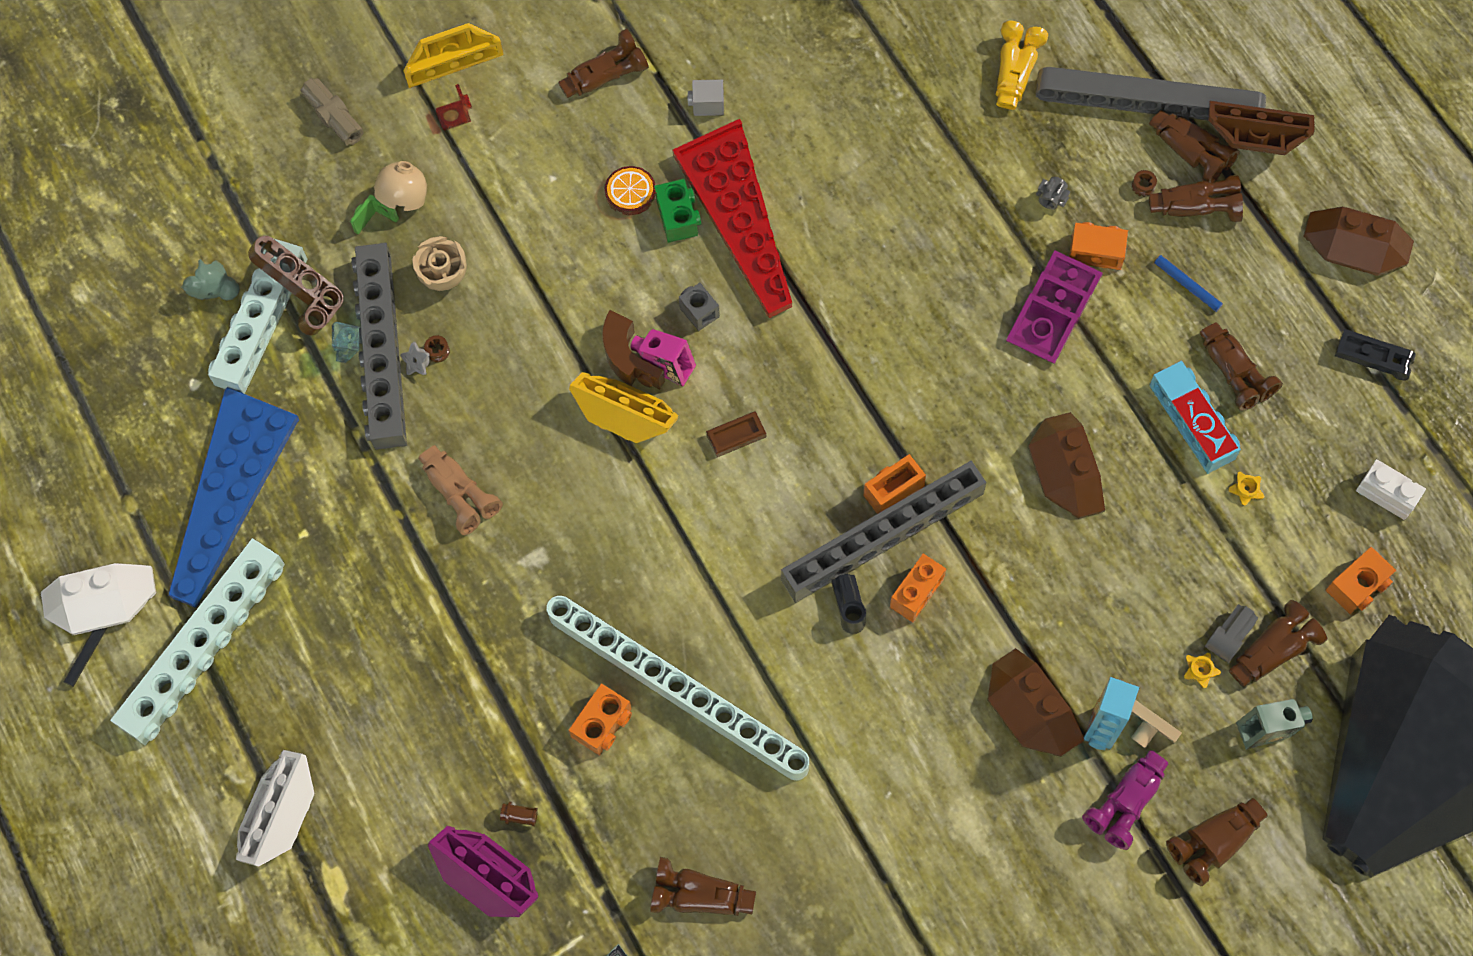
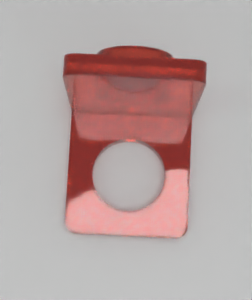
M459 84L455 85L459 101L436 108V113L443 130L471 122L468 110L472 109L468 94H462ZM449 110H454L459 115L456 120L447 121L444 119L445 113Z

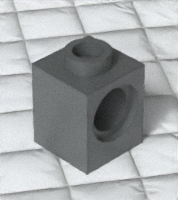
M701 283L694 287L686 288L679 296L680 310L698 331L720 317L718 303ZM694 303L704 304L698 308L692 306Z

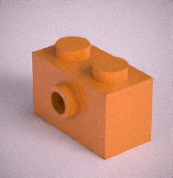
M909 454L891 467H885L876 477L865 483L863 496L878 514L922 489L925 484L926 474Z

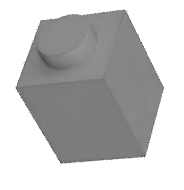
M692 80L693 91H688V106H693L694 116L724 115L723 80Z

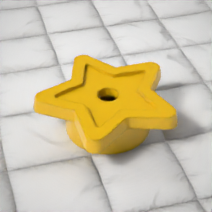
M1238 472L1237 483L1228 489L1229 492L1239 496L1243 506L1251 499L1264 498V494L1260 490V476L1254 477Z
M1208 652L1199 657L1186 656L1189 669L1185 673L1184 678L1197 680L1202 688L1208 686L1211 677L1221 673L1219 669L1214 667L1211 661V654ZM1202 667L1204 671L1200 672L1198 668Z

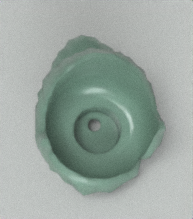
M199 259V266L195 271V276L187 277L181 287L188 296L200 300L217 297L226 301L232 300L240 291L237 281L229 277L224 266L216 260L211 264H205Z

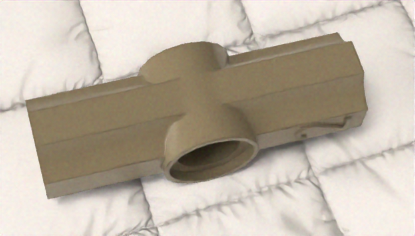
M318 78L307 80L300 91L315 109L321 122L327 128L331 127L345 145H354L360 141L361 136L364 134L363 129L349 114L343 101L337 95L333 96Z

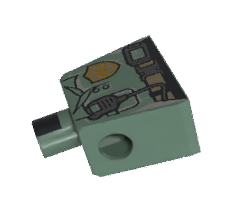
M1294 699L1256 706L1238 720L1236 724L1245 749H1251L1292 737L1304 728L1305 724L1311 723L1313 716L1309 707L1299 708L1297 702Z

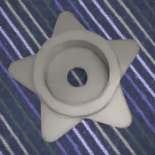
M412 342L409 351L400 354V357L406 362V373L411 375L414 372H418L421 375H426L429 353L424 349L418 348L416 342Z

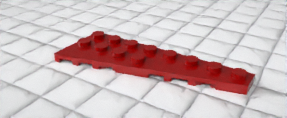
M740 118L673 149L672 153L768 318L792 308V299L782 270L780 256L776 248L773 231L770 227L768 213Z

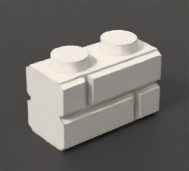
M1376 459L1356 489V492L1405 520L1419 502L1426 488L1418 483H1413L1408 477Z

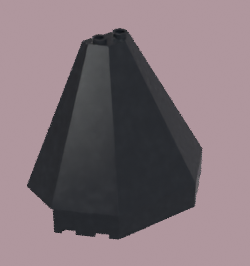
M1388 615L1369 640L1366 639L1351 657L1322 838L1328 843L1327 847L1330 851L1338 856H1344L1352 862V867L1358 873L1364 876L1368 875L1370 878L1473 834V648L1454 633L1444 630L1440 635L1432 633L1429 626L1409 621L1405 625L1396 616Z

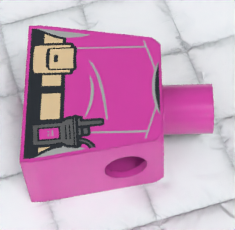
M652 329L645 338L636 335L631 342V350L639 353L642 360L664 370L666 379L682 387L696 367L687 340Z

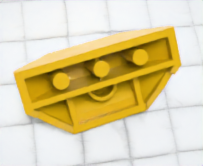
M469 23L421 39L403 70L408 87L411 88L503 56L501 41L498 36Z
M582 372L569 386L570 392L588 422L635 443L667 433L678 420L679 415L673 412L663 400L616 379L590 376V374Z

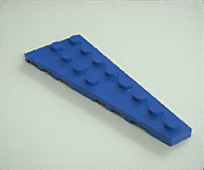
M226 388L170 587L169 596L194 608L197 607L298 423L299 418L297 415L231 388Z

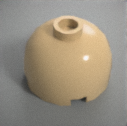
M407 161L391 163L383 167L379 172L374 186V195L381 204L389 208L395 209L396 205L405 206L404 211L416 210L424 205L427 183L424 174Z
M439 236L429 238L419 245V250L413 256L412 261L415 274L423 285L432 290L445 291L452 289L462 281L467 270L464 250L458 242L447 240V237Z

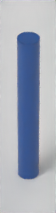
M1162 255L1155 260L1154 264L1215 312L1222 307V302Z

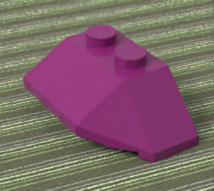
M446 826L428 843V848L443 881L489 917H520L537 901L539 896L535 889L530 868L487 835L469 830H455V827Z

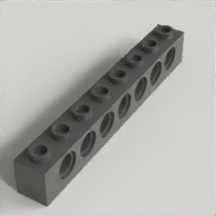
M387 243L356 246V257H352L351 262L353 272L357 273V280L353 281L355 296H359V304H355L357 320H361V327L357 328V337L359 344L362 343L363 351L359 352V361L361 368L364 367L365 375L361 376L362 390L366 392L367 400H363L364 415L368 416L369 425L364 426L365 437L367 441H371L375 450L407 446L391 254ZM372 272H377L374 276H368ZM372 296H379L375 300H369ZM381 319L380 322L376 324H371L373 320ZM383 343L382 346L378 348H373L375 344ZM378 367H385L383 371L375 372ZM381 391H388L384 396H377ZM389 415L387 420L378 421L381 416Z
M969 461L781 569V581L796 603L828 585L838 575L847 574L984 495L987 482L974 463Z

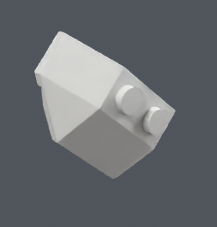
M117 563L60 576L41 591L44 618L72 635L130 622L144 607L149 598L151 599L156 594L153 568L151 566Z
M283 750L279 755V759L261 777L238 830L236 860L259 867L292 848L314 796V789L305 755Z

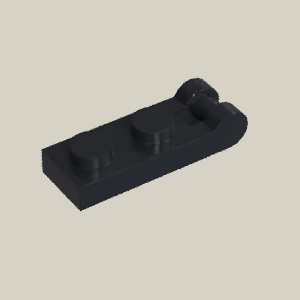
M1344 329L1339 339L1335 357L1391 374L1398 380L1406 381L1410 378V364L1414 363L1416 353L1412 350ZM1393 358L1400 361L1399 364L1392 362Z

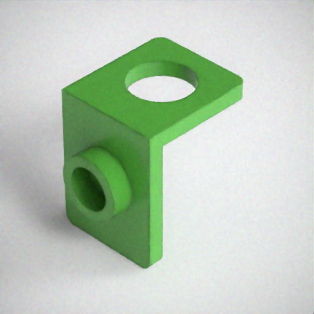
M370 194L366 201L356 208L350 223L354 232L359 234L375 212L397 223L399 218L396 210L381 204Z

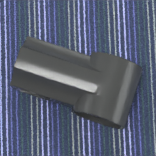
M1238 604L1222 627L1219 626L1204 647L1229 663L1243 644L1242 640L1256 624L1255 622L1258 620V617L1247 606Z

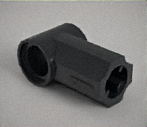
M848 573L838 575V577L831 580L841 617V626L847 633L857 634L865 627L866 608L862 603L855 575ZM849 614H857L860 618L856 621H851L847 616Z

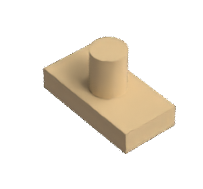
M1135 700L1131 713L1143 722L1131 739L1146 748L1158 731L1175 743L1182 732Z

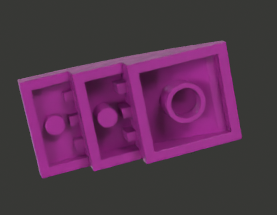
M1054 250L1044 272L1042 271L1032 293L1029 294L1006 341L1055 364L1103 273Z

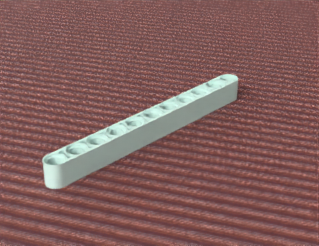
M555 596L549 600L547 612L551 623L555 627L789 779L801 780L808 774L809 757L804 750L567 597ZM560 607L568 609L567 613L563 616L554 615L555 610ZM582 622L591 624L590 628L586 631L576 629ZM605 637L614 639L613 643L609 646L599 644ZM628 652L637 654L636 659L631 662H627L622 658ZM651 667H657L661 670L655 677L648 676L646 671ZM674 682H680L684 685V688L679 692H673L669 689L670 685ZM698 697L708 700L704 707L698 708L692 704ZM726 712L732 718L727 723H721L716 719L720 713ZM745 728H752L756 732L755 736L750 739L743 738L740 733ZM774 743L780 747V750L776 754H768L764 750L765 746ZM793 759H799L804 763V767L800 770H793L788 764Z

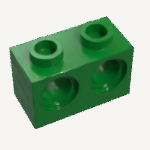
M685 179L655 185L656 201L667 242L698 236L697 226L701 225L699 211L693 210L692 203H695L692 187L687 188ZM674 197L681 198L680 200H677V201L671 200V199L674 198ZM681 219L687 220L685 223H678V222H677L678 220H681Z

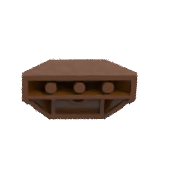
M1209 101L1208 120L1232 148L1286 155L1313 136L1315 132L1314 115Z
M1343 206L1310 212L1303 235L1325 261L1376 276L1407 266L1414 243L1413 239L1396 221Z
M1071 412L1045 418L1028 445L1044 496L1059 507L1072 513L1078 519L1105 512L1101 475L1083 425Z
M1015 648L992 664L987 701L1021 747L1062 757L1084 742L1085 739L1072 710L1036 662Z

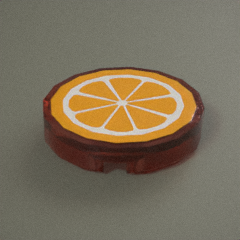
M635 166L621 167L615 170L606 180L604 187L606 201L611 209L622 212L623 215H638L648 210L656 197L655 180L643 168Z

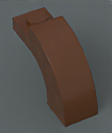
M609 310L603 326V343L606 358L611 369L627 385L632 386L637 378L642 385L649 388L653 386L660 390L665 382L664 370L640 359L629 348L630 340L635 333L633 321Z

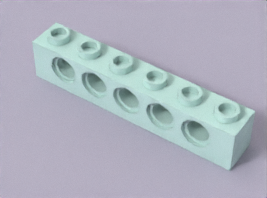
M275 239L303 262H307L308 259L302 247ZM274 256L271 261L274 262L277 257ZM280 263L282 270L289 273V266L285 263ZM260 268L254 271L251 286L248 291L244 292L241 299V307L238 313L233 315L230 322V330L227 336L222 338L219 345L220 351L216 359L211 361L208 368V376L215 386L223 389L228 387L245 394L292 294ZM272 290L269 294L263 295L264 292ZM261 313L258 317L252 318L254 314ZM250 335L247 340L241 341L243 337ZM240 358L236 363L230 364L233 359Z

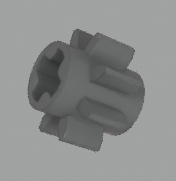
M1051 177L1049 182L1045 179L1041 181L1036 195L1040 196L1039 203L1042 206L1053 210L1056 209L1057 205L1065 206L1069 199L1070 191L1067 190L1068 185L1063 179Z

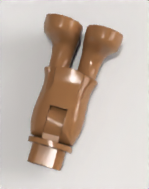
M434 445L418 457L423 464L422 468L426 472L429 481L445 497L447 504L452 506L457 513L456 528L461 535L472 533L480 524L479 514L465 501L468 497L485 519L492 518L501 510L503 502L497 496L486 494L476 486L477 483L471 480L461 466L453 458L449 457L445 451L441 452Z

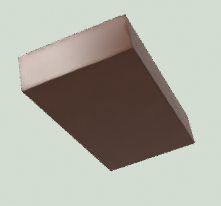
M756 411L706 431V436L717 458L767 437Z

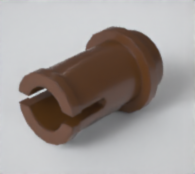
M511 801L508 804L503 803L500 821H505L507 825L513 822L535 827L538 808L513 805Z

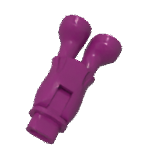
M1150 750L1144 758H1139L1137 763L1127 770L1116 789L1107 795L1108 800L1099 809L1093 807L1084 812L1082 819L1093 832L1101 835L1117 810L1120 811L1122 815L1108 830L1104 838L1111 845L1128 850L1133 843V836L1129 831L1135 820L1140 819L1143 808L1156 794L1161 780L1165 776L1163 772L1169 763Z

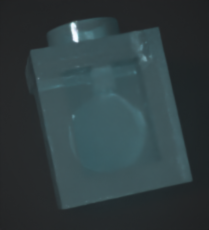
M340 322L332 324V347L336 351V361L346 363L359 351V326Z

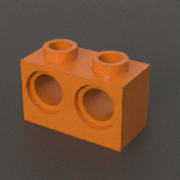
M923 553L891 597L890 608L913 623L944 581L947 569Z
M601 683L570 727L569 733L571 738L599 756L603 750L608 751L616 739L615 732L620 726L624 727L632 716L630 701ZM609 704L618 706L617 712L612 715L605 714L603 710ZM598 727L602 730L601 735L597 738H589L587 736L591 728Z

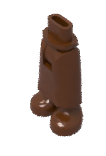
M1161 110L1149 123L1150 126L1157 130L1156 135L1160 136L1192 168H1196L1199 164L1202 165L1204 168L1202 181L1215 183L1222 171H1227L1240 154L1238 149L1218 143L1219 137L1184 118H1176L1175 114L1168 115Z
M1251 798L1245 804L1240 802L1237 806L1216 814L1190 829L1188 834L1191 839L1184 841L1179 837L1173 836L1166 841V846L1178 865L1185 863L1198 850L1206 849L1203 855L1191 860L1183 868L1190 880L1199 886H1204L1210 878L1209 867L1213 865L1219 869L1231 859L1248 841L1254 831L1260 828V822L1267 818L1268 815L1262 806L1254 798Z

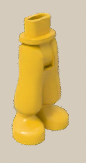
M1006 21L1002 24L1000 30L1006 43L1000 51V69L996 90L998 99L996 105L1015 110L1017 103L1022 100L1028 79L1038 59L1036 49L1047 43L1048 32L1041 27H1030L1024 37L1023 49H1020L1019 44L1024 28L1019 22Z

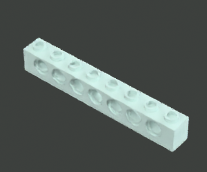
M252 538L110 721L143 745H146L148 741H152L158 735L160 726L165 719L171 717L176 712L178 702L182 697L193 690L196 685V679L202 671H206L212 665L214 656L219 649L224 648L229 643L232 632L237 626L242 625L246 621L249 610L255 603H259L263 599L266 588L272 581L280 577L285 565L280 556ZM253 571H259L256 578L248 579ZM242 593L239 600L231 602L233 595ZM225 615L221 623L214 624L216 617ZM204 637L207 638L203 646L196 647L198 640ZM189 660V665L185 669L178 670L179 665L183 661ZM171 683L170 690L166 693H161V688L165 684ZM149 706H153L152 713L143 717L144 710Z

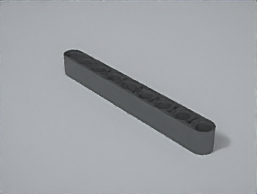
M1055 67L1041 68L1038 71L1036 97L1043 101L1157 114L1163 110L1168 115L1175 114L1176 117L1208 120L1209 101L1266 108V95L1258 91Z

